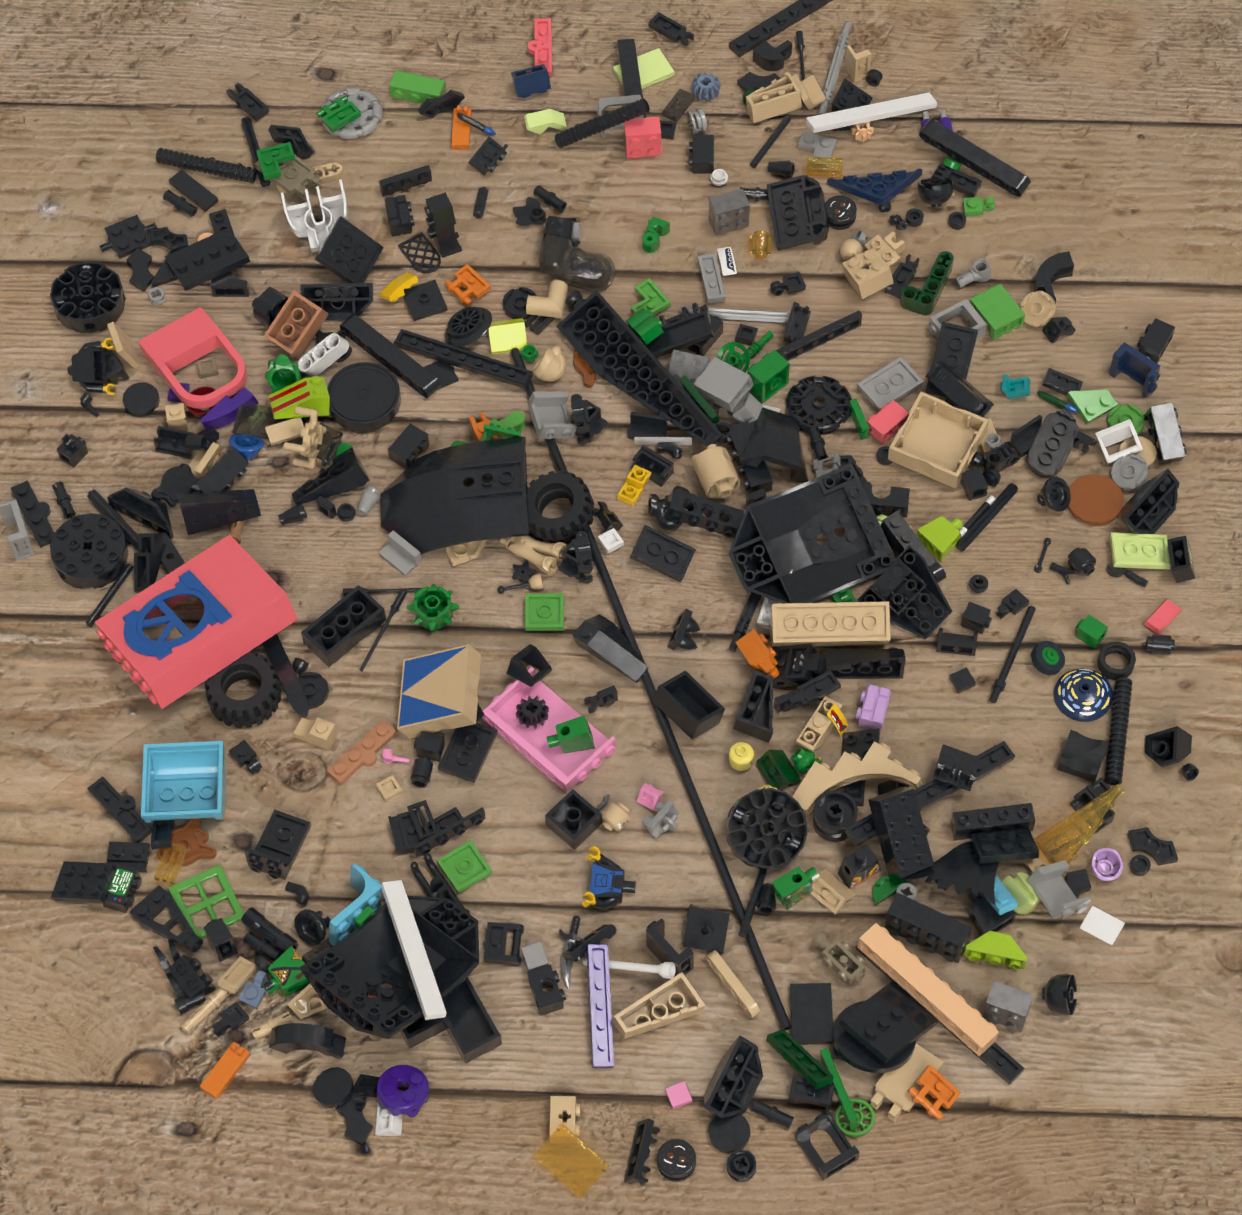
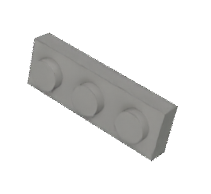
M716 254L698 256V264L707 302L726 301Z

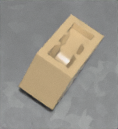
M317 717L316 720L301 718L293 735L295 738L329 751L337 737V730L334 723Z

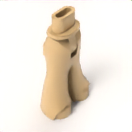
M530 536L500 539V543L506 545V549L516 556L530 561L549 576L556 572L557 563L561 564L562 552L567 547L562 542L548 543Z

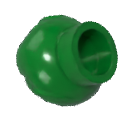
M802 747L798 748L791 756L795 769L801 773H807L808 768H811L815 761L819 764L823 762L821 756L815 758L814 752L804 750Z

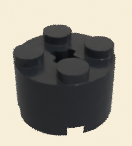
M268 287L266 291L252 302L254 318L269 328L288 300V297L278 290Z

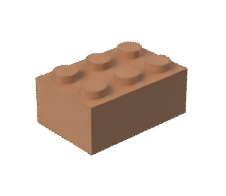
M293 291L264 336L299 359L329 314L296 291Z

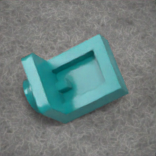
M1005 374L1003 375V382L1000 384L1001 391L1005 393L1008 399L1029 396L1031 380L1029 377L1010 379Z

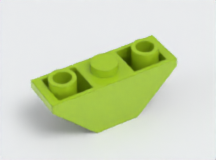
M993 931L987 932L966 945L964 957L971 961L977 962L981 960L989 962L991 965H1006L1015 970L1025 969L1027 956L1011 935Z

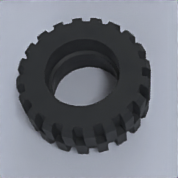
M560 470L558 473L550 471L547 475L542 474L538 476L539 479L536 481L533 479L530 482L531 486L528 487L529 532L540 541L548 543L566 542V544H569L571 540L576 538V534L579 531L587 532L589 529L588 524L591 525L593 523V516L595 515L594 501L587 485L584 484L580 477H576L571 472L566 474L565 471ZM557 498L573 500L571 509L565 515L558 518L542 516L545 506L552 500Z
M255 652L246 653L205 681V694L210 710L219 721H224V724L228 726L234 724L235 728H241L242 726L250 728L253 724H262L263 719L268 720L272 716L271 712H276L278 703L281 702L282 690L277 670H275L274 665L270 661H267L266 657L263 655L258 657ZM250 679L261 684L259 691L254 696L245 700H235L226 695L228 688L240 680Z

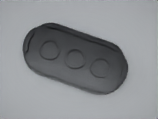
M1056 411L1055 413L1048 414L1043 420L1027 453V464L1036 475L1053 477L1063 468L1076 441L1075 436L1079 431L1076 420L1071 414L1064 411Z

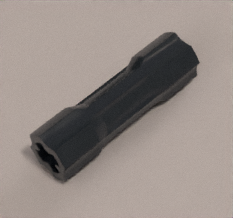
M251 907L243 914L241 918L242 923L267 939L279 951L284 953L291 946L295 950L297 949L298 941L281 931L255 908Z

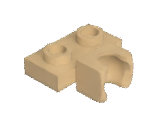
M891 232L884 240L877 235L864 245L866 251L874 247L890 269L901 262V258L898 255L906 248L903 240L895 243L897 241L895 232Z

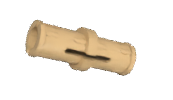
M286 1011L273 1019L270 1017L266 1022L250 1029L255 1040H258L270 1034L272 1028L294 1022L289 1011Z

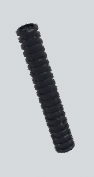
M642 98L640 101L637 100L607 112V114L595 117L592 120L590 119L588 122L585 121L583 124L575 125L574 128L571 127L556 133L555 142L560 148L578 142V140H583V138L590 137L592 134L595 135L625 123V121H630V119L637 118L640 115L642 116L644 113H649V104Z
M159 148L156 153V162L167 163L169 166L172 164L174 167L187 168L188 170L193 169V171L198 170V172L203 171V173L208 172L210 175L224 176V178L229 177V179L234 178L240 181L244 180L251 184L255 182L257 177L256 168H246L244 165L241 167L239 164L235 165L234 163L230 164V162L210 160L198 155L194 157L193 154L189 156L188 153L184 154L183 152L179 153L178 151L174 152L173 150Z
M1125 677L1115 680L1110 739L1108 741L1106 777L1104 781L1113 786L1122 783L1125 760L1126 734L1128 732L1129 707L1133 684L1132 680Z

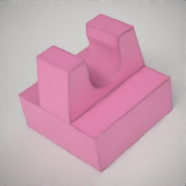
M645 783L641 787L637 802L654 811L655 806L662 797L663 791L657 790L653 785Z

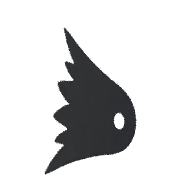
M969 841L953 848L935 861L933 866L915 872L902 880L928 877L925 882H931L939 879L938 889L955 884V890L959 895L971 887L972 893L975 896L981 891L995 905L994 884L999 862L979 864L977 856L972 855L974 849Z

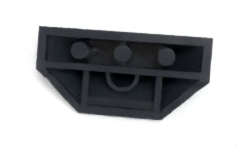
M373 283L300 284L301 295L329 314L326 320H346L352 314L360 317L374 301Z
M1165 469L1146 482L1122 508L1121 518L1133 533L1154 534L1176 510L1177 488H1179L1180 482L1169 469Z
M132 488L121 489L107 497L109 504L114 510L158 533L166 532L170 539L174 537L167 505L162 500H155L148 493Z
M741 1035L738 1036L722 1057L705 1092L704 1109L720 1119L746 1112L763 1078L757 1045Z

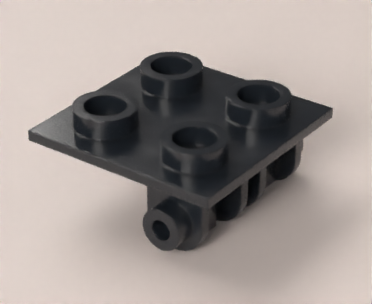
M844 79L831 103L833 105L832 112L870 105L873 97L847 79Z
M880 728L843 733L841 756L844 752L849 754L852 752L861 758L860 761H862L874 741L879 744Z
M943 744L933 778L971 791L977 776L976 771L980 757Z

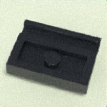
M413 810V812H414V814H415V817H416V820H417L418 825H419L420 830H421V826H420L419 818H418V815H417V811H416V810ZM409 812L400 813L394 817L388 816L397 855L402 852L414 851L413 846L419 843L420 840Z
M109 842L107 863H113L114 865L116 863L138 869L139 872L147 873L150 844Z

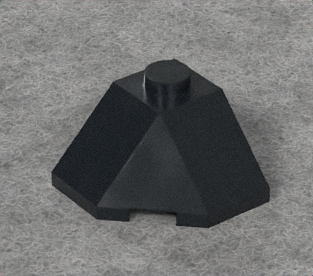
M1178 726L1145 736V754L1162 768L1179 763L1191 754L1192 735Z

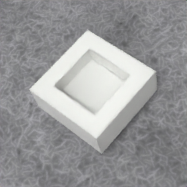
M614 528L598 536V541L607 554L624 546V541Z

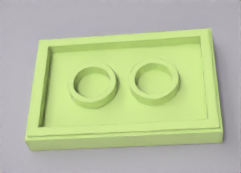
M659 48L637 57L642 89L675 76V71ZM620 64L613 66V71L623 85Z
M1111 532L1109 537L1113 567L1170 570L1171 563L1167 535Z

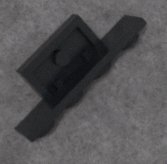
M457 807L435 818L434 822L438 832L413 846L415 856L425 855L434 847L446 844L452 837L462 835L468 828L480 825L486 819L483 807L464 818ZM430 822L426 823L429 832H432L433 830Z

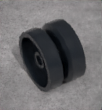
M834 790L825 792L818 797L814 805L813 815L815 832L821 838L830 842H839L849 838L845 833V829L857 821L858 808L855 800L842 791Z

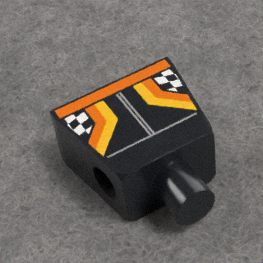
M865 845L842 860L838 875L844 884L851 889L880 872L881 869L878 859L868 845Z

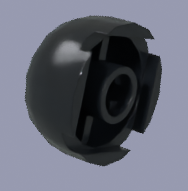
M939 177L921 180V183H917L920 198L925 203L931 204V207H941L942 203L947 202L953 194V180L950 178H945V181L939 180Z
M1058 974L1050 978L1046 988L1043 987L1042 999L1046 1000V1004L1052 1012L1066 1016L1074 1014L1077 999H1074V992H1077L1075 976Z

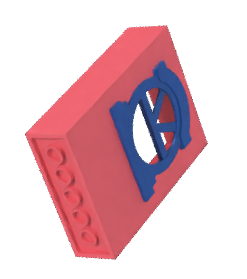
M229 534L95 621V624L98 628L96 633L101 640L104 639L105 641L102 644L108 653L112 652L111 655L117 663L121 662L120 665L125 673L130 672L129 676L135 684L139 683L138 686L144 694L148 693L147 696L153 705L157 704L163 709L298 620L287 593ZM192 595L198 597L204 604V614L198 625L190 631L171 608ZM167 624L156 641L149 639L143 632L144 628ZM174 626L183 635L177 639L165 641Z

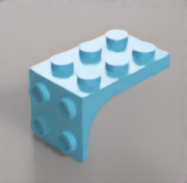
M355 863L351 865L350 885L360 896L330 921L329 943L333 946L356 930L354 919L368 905L374 912L381 908V883L377 879L371 878L362 866H358Z

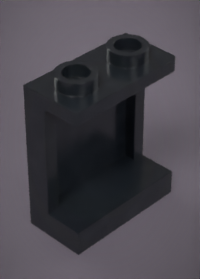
M661 918L657 922H651L646 930V946L661 963L673 962L676 967L675 976L681 972L686 975L693 970L694 953L688 947L678 954L664 938V920Z

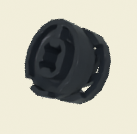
M738 1149L733 1151L727 1159L729 1176L737 1182H746L752 1179L756 1173L755 1156L748 1150Z

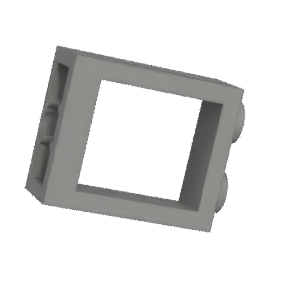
M965 299L930 317L928 328L930 333L938 339L942 322H946L961 314L972 329L978 330V339L985 335L987 324L970 302Z

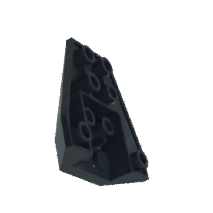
M910 544L857 599L858 602H889L890 623L924 639H927L953 612L925 558Z

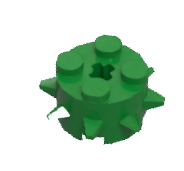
M432 584L430 588L425 586L419 591H414V603L407 605V610L415 613L414 625L419 623V625L430 631H437L452 623L453 611L459 609V605L451 602L452 590L447 592L444 588L436 587L435 584Z

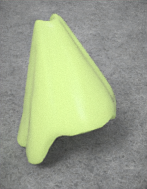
M1023 872L1016 873L1014 879L1011 876H1007L1002 881V884L1017 901L1018 908L1013 909V911L1018 914L1032 912L1037 907L1038 902H1040L1039 896L1027 880L1029 875Z

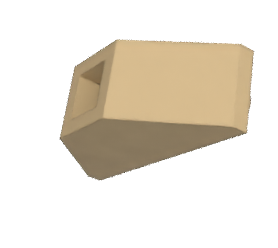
M825 696L797 738L796 743L812 752L821 747L834 726L827 713L834 703L840 710L842 704Z

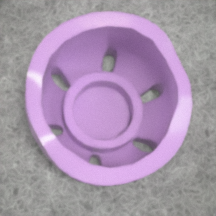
M1102 848L1095 852L1091 859V871L1096 878L1107 882L1118 878L1122 873L1123 862L1116 850Z

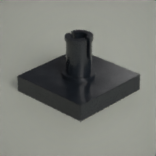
M690 906L683 947L711 952L715 950L723 954L730 913Z

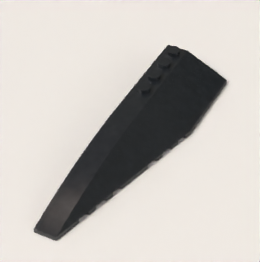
M597 290L556 326L596 374L658 415L663 416L667 421L706 446L715 444L724 436Z

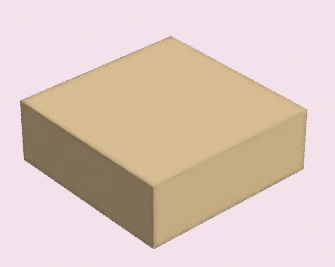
M393 775L376 783V787L385 802L403 793L402 788Z

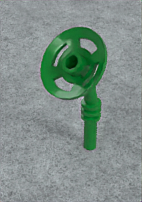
M768 331L748 349L738 342L726 343L720 348L716 358L722 360L724 353L729 350L725 355L724 362L739 370L743 368L742 371L746 373L750 365V357L756 356L762 350V347L774 337V334ZM735 347L742 349L744 353L736 352Z

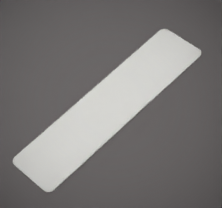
M634 437V444L658 445V443H674L676 445H692V438Z

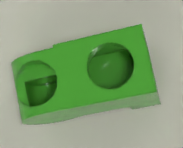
M513 411L508 417L497 421L496 418L490 420L491 423L500 425V428L504 429L512 427L521 432L525 428V416L520 411ZM497 435L498 439L508 438Z

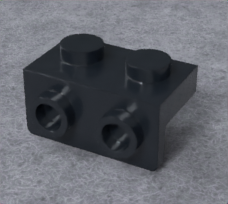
M489 136L468 163L484 176L488 171L492 173L497 167L495 162L498 159L501 161L507 154L505 150L508 145L505 144L502 147Z
M182 955L169 967V970L185 993L191 999L201 991L211 994L216 988L212 984V977L202 970L201 962L196 957L192 958Z

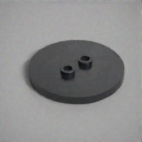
M865 1001L854 1003L839 1014L833 1028V1043L841 1058L854 1068L869 1073L891 1072L906 1064L913 1055L916 1041L885 1064L839 1025L840 1020Z

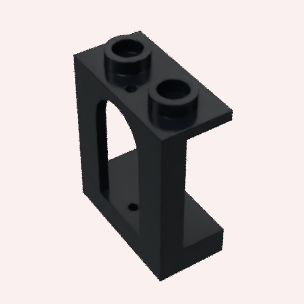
M832 1111L827 1114L821 1113L815 1118L814 1122L809 1125L805 1123L797 1129L795 1140L823 1181L859 1159L860 1152L856 1146L852 1147L833 1120ZM814 1131H826L841 1151V1154L824 1163L810 1141L811 1134Z

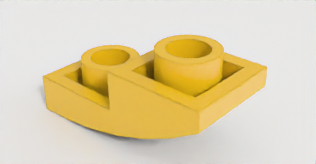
M407 272L397 277L383 289L380 297L389 302L397 301L399 297L405 295L404 289L411 288L413 284L418 283L417 276Z
M635 465L626 477V483L617 494V500L634 506L647 485L652 472Z

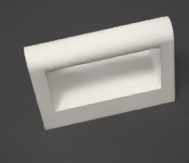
M1130 419L1095 433L1107 464L1116 461L1122 456L1125 457L1128 454H1134L1143 450ZM1133 437L1136 445L1108 455L1105 447Z

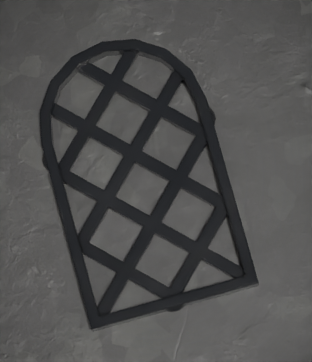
M422 232L398 244V248L418 272L432 273L440 267L441 257ZM411 243H418L417 247H411ZM420 244H426L425 249L419 248ZM410 249L416 250V251H415V255H414V254H408V253H409V250H410ZM418 251H424L423 256L417 255ZM431 252L433 255L432 257H427L426 253ZM416 258H422L421 263L415 262ZM428 259L431 260L430 264H425L424 260ZM433 260L439 261L438 264L432 265ZM426 266L429 268L428 270H422V267Z

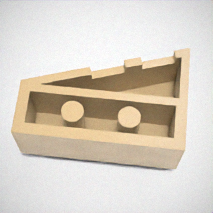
M786 72L783 78L778 81L775 79L771 81V85L768 87H761L746 96L747 113L752 122L756 123L802 108L801 91L790 73Z

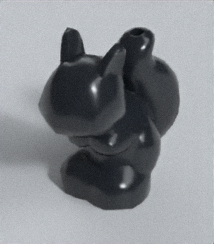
M677 485L673 488L691 494L690 491L684 487ZM650 494L648 499L649 516L655 517L662 529L670 531L678 529L683 522L673 521L670 518L664 517L669 495L660 500L656 494Z

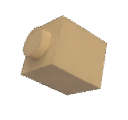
M184 403L165 406L168 427L182 431L189 430Z

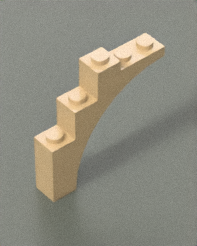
M874 741L862 761H860L861 758L855 753L851 752L849 754L844 752L832 771L829 765L823 762L819 764L815 761L792 797L799 802L804 814L809 816L814 810L818 797L825 792L836 791L845 785L857 781L888 779L905 783L917 789L922 785V779L917 771L913 769L907 770L898 760H891L893 755L889 746L882 742L878 744Z

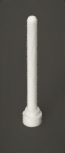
M587 958L583 960L585 966H587ZM609 960L610 969L659 973L660 976L667 979H673L675 976L676 967L673 962L652 965Z

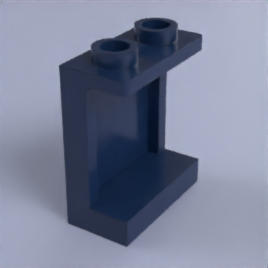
M1124 342L1113 354L1109 375L1116 378L1120 372L1125 373L1144 386L1142 396L1146 397L1149 393L1152 394L1158 386L1156 383L1160 377L1159 371L1161 366Z

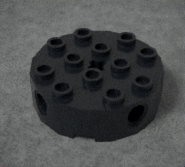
M82 262L71 265L52 283L50 297L57 319L66 328L80 333L102 331L107 328V324L115 323L124 311L126 298L119 275L99 262Z
M89 513L74 516L64 522L53 535L50 552L55 570L64 582L74 588L93 587L96 589L102 588L118 578L127 565L128 545L124 532L117 522L105 515Z
M774 788L753 790L736 801L729 810L725 831L727 843L738 859L751 867L770 869L781 867L795 859L805 845L808 827L806 816L797 800L787 792ZM768 824V829L770 830V832L764 833V828H762V826Z

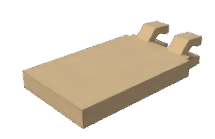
M916 1044L913 1055L906 1064L894 1071L884 1073L874 1086L876 1094L871 1099V1107L877 1110L885 1098L894 1105L888 1112L887 1118L895 1122L903 1110L910 1112L916 1102L912 1100V1096L907 1091L911 1086H914L919 1091L921 1086L915 1081L926 1066L931 1065L939 1072L944 1062Z

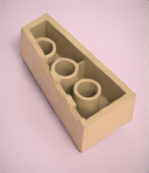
M681 972L673 977V979H670L616 1014L612 1023L622 1038L627 1039L703 1013L706 1005Z

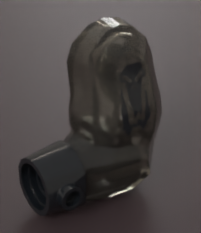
M548 216L540 245L539 265L541 272L554 280L565 282L569 287L585 289L591 292L596 290L598 292L605 291L615 278V266L611 258L605 254L586 252L572 246L574 221L562 217Z

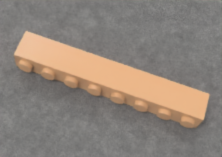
M875 923L859 938L857 947L978 1056H981L996 1041L999 1033L996 1026L991 1022H987L977 1009L971 1008L961 995L953 992L948 983L941 981L935 976L931 968L925 967L915 954L908 952L899 940H895L890 936L886 928L880 927Z

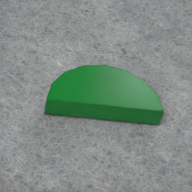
M888 875L881 877L875 882L872 890V900L875 906L896 894L899 885L909 882L902 880L903 878Z

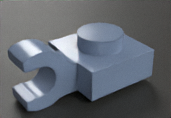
M258 970L253 984L247 981L238 998L239 1002L256 1010L258 1009L267 993L266 989L263 988V984L268 979L265 972Z

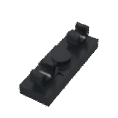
M649 1118L637 1123L624 1182L628 1184L635 1182L644 1184L648 1182V1179L642 1176V1172L648 1173L651 1169L644 1166V1163L650 1154V1144L657 1143L658 1141L651 1134L660 1132L658 1127H653L654 1121Z

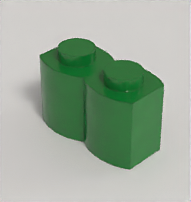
M643 307L625 320L645 345L664 332L661 328L663 324L659 318H655L649 309L646 311Z

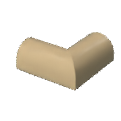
M554 280L550 283L548 297L528 295L526 314L562 318L568 291L567 284L560 280Z

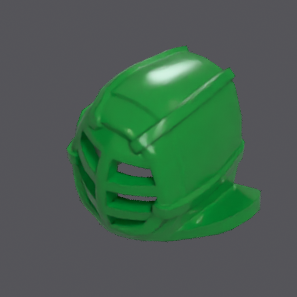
M279 354L276 359L268 361L265 378L268 380V386L272 389L271 394L301 380L298 363L291 361L285 354Z

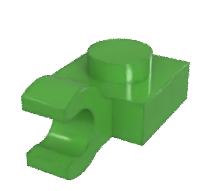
M981 197L963 198L965 216L983 215V211H993L994 197H988L981 201Z

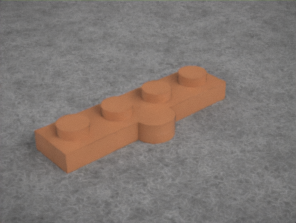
M382 719L327 769V774L338 784L342 785L363 765L366 767L375 765L377 762L376 753L397 735V731Z

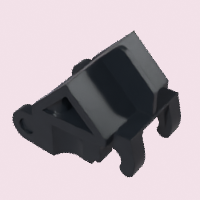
M579 394L571 396L572 424L577 425L575 432L577 436L584 435L583 438L577 439V444L583 445L591 442V438L604 429L607 421L601 418V408L588 400H582Z
M579 531L576 534V539L572 540L562 552V562L558 566L559 571L569 577H575L579 580V583H590L593 581L592 575H584V573L591 572L593 569L590 541L585 531Z

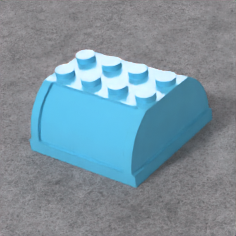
M223 741L144 744L141 800L142 820L146 823H153L159 820L224 819L226 767Z

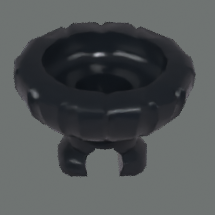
M1058 476L1046 480L1043 488L1040 490L1042 495H1038L1037 502L1041 506L1047 505L1054 511H1064L1068 508L1071 500L1070 488L1066 481Z
M305 909L295 916L294 927L297 935L308 945H319L325 939L326 928H329L331 919L328 916L322 918V911L315 912L314 910Z

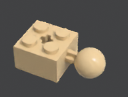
M847 239L840 246V255L846 260L842 265L846 279L861 299L894 283L890 267L874 247L862 253L863 249L859 241Z

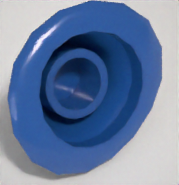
M236 432L229 439L230 446L234 447L246 460L255 458L259 450L265 445L261 438L249 432Z

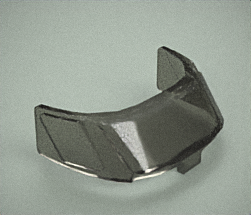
M242 405L238 409L232 433L268 439L265 427L293 418L274 419L271 407ZM301 417L304 427L305 423H309L310 417ZM320 423L319 425L325 426L327 431L323 434L322 444L317 446L319 453L316 457L322 460L321 466L325 467L331 464L343 440L341 438L343 433ZM298 437L285 442L302 445L303 438Z

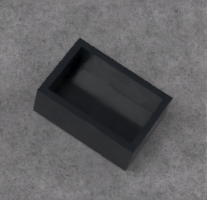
M686 670L659 685L653 698V702L692 740L718 725L725 711V708Z

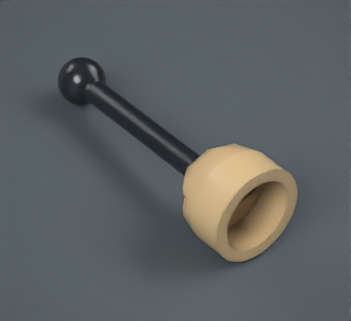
M536 574L530 578L529 582L507 587L499 586L497 591L502 594L504 591L530 586L535 590L544 589L541 574Z

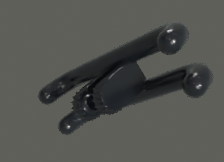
M427 853L424 855L425 863L434 876L430 884L420 871L418 863L412 862L410 864L416 880L428 897L450 899L470 914V911L465 909L435 865L431 854Z

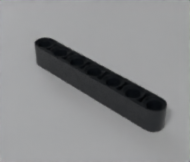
M929 119L919 133L920 138L1017 197H1021L1031 183V180L1025 174L935 120Z
M352 314L339 325L341 330L346 331V336L423 397L429 398L441 387L440 381L433 374L356 314Z

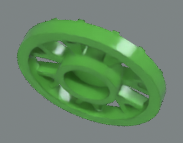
M855 1098L849 1099L852 1107L853 1103L860 1104L859 1109H854V1112L858 1119V1126L861 1125L863 1131L857 1132L856 1129L847 1131L845 1129L848 1123L839 1122V1118H845L841 1106L836 1111V1124L845 1135L860 1137L867 1134L873 1128L875 1113L871 1105L866 1101ZM868 1108L870 1113L863 1115L862 1111ZM864 1119L871 1120L870 1125L864 1124Z

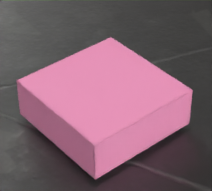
M685 1081L665 1088L672 1109L692 1103V1098Z

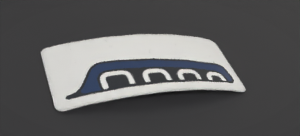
M731 247L718 248L717 251L723 276L737 274Z

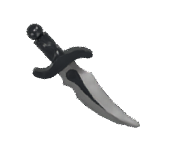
M579 916L573 917L569 934H565L562 929H559L560 937L566 940V943L563 945L564 952L582 939L577 936L580 925ZM562 955V978L569 989L573 961L565 960Z

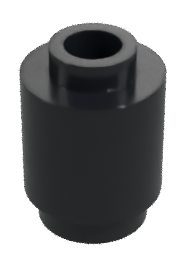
M1152 634V636H1147V652L1170 655V652L1174 651L1175 640L1171 639V635Z
M419 757L414 760L411 780L412 784L416 787H426L430 782L433 762L429 758Z

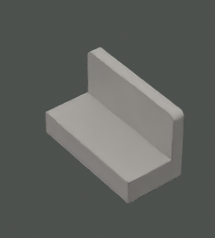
M395 531L388 534L389 543L379 552L382 558L405 576L422 562L420 552Z

